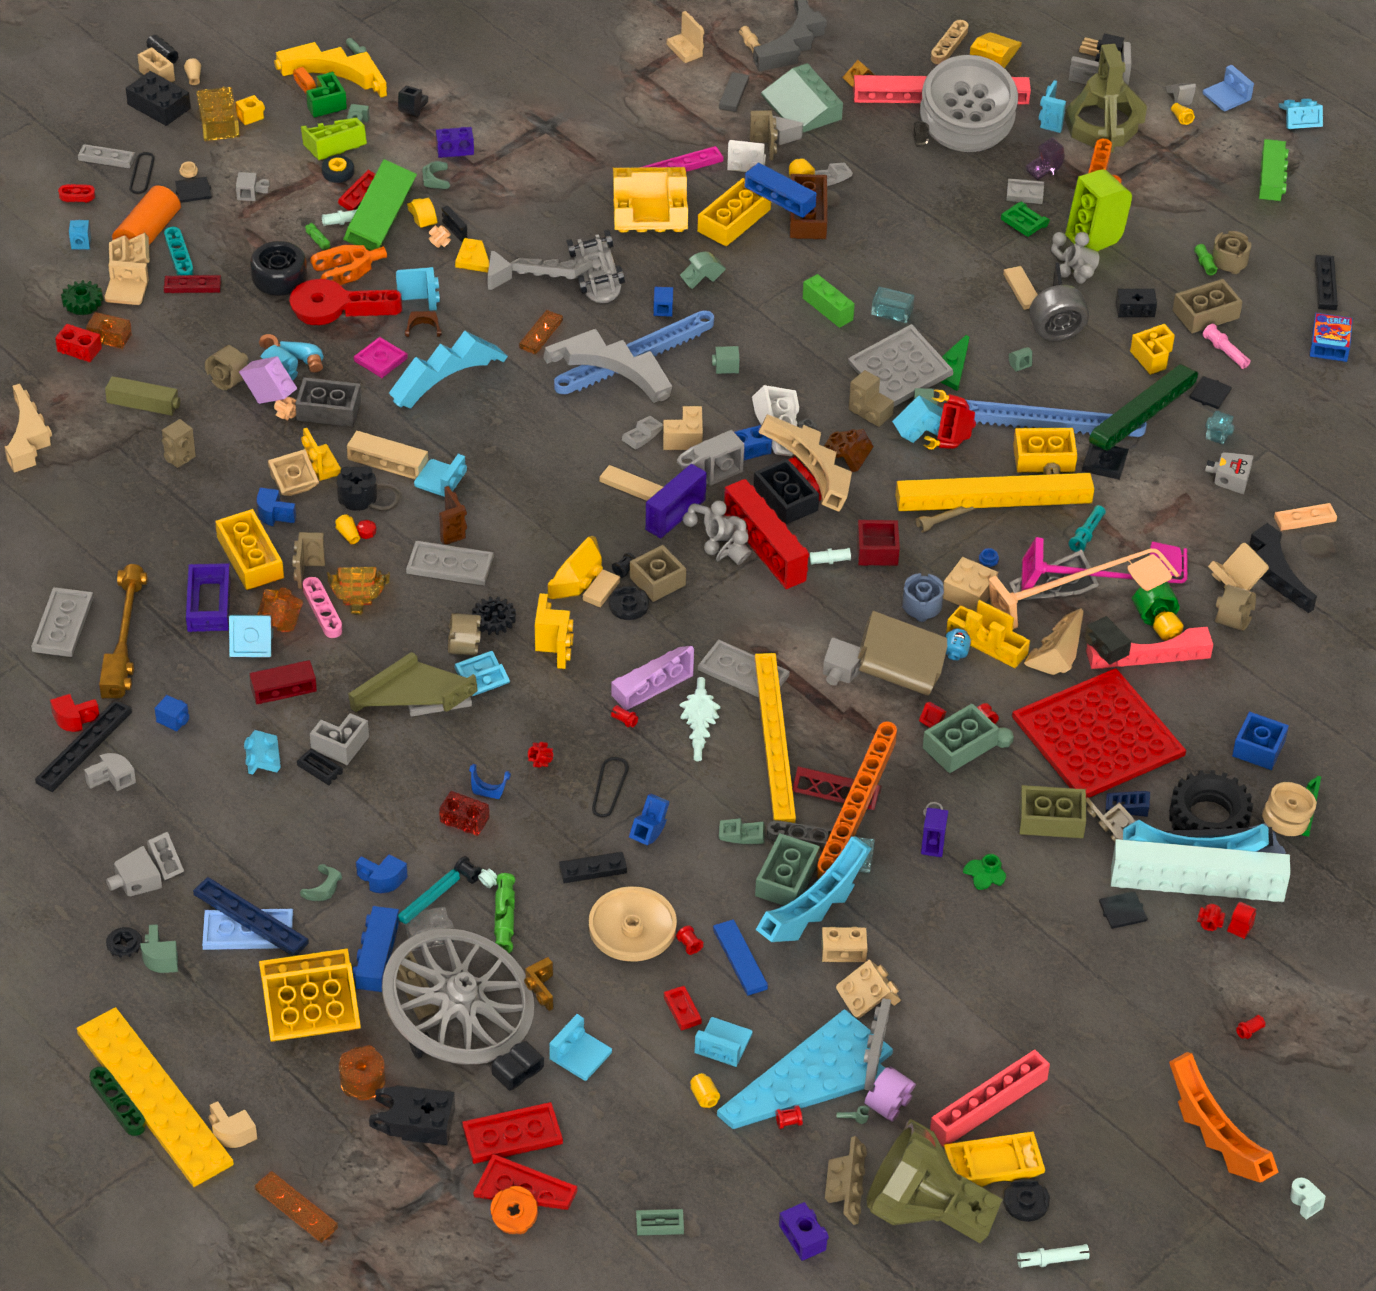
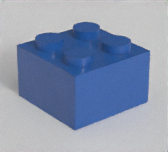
M1249 712L1235 740L1232 756L1272 770L1285 744L1289 725Z

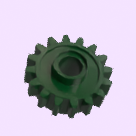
M82 280L79 284L75 281L73 286L68 284V289H63L61 294L63 307H66L67 311L76 315L93 313L102 305L101 301H103L102 289L98 288V284L92 285L91 281L85 283Z

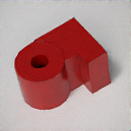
M1239 902L1233 912L1227 931L1245 939L1254 925L1256 908Z

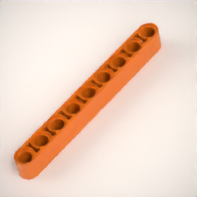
M883 722L878 726L818 861V880L825 874L826 871L824 870L829 869L850 838L856 835L896 744L897 728L892 722Z

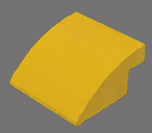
M348 948L259 961L271 1042L361 1029Z

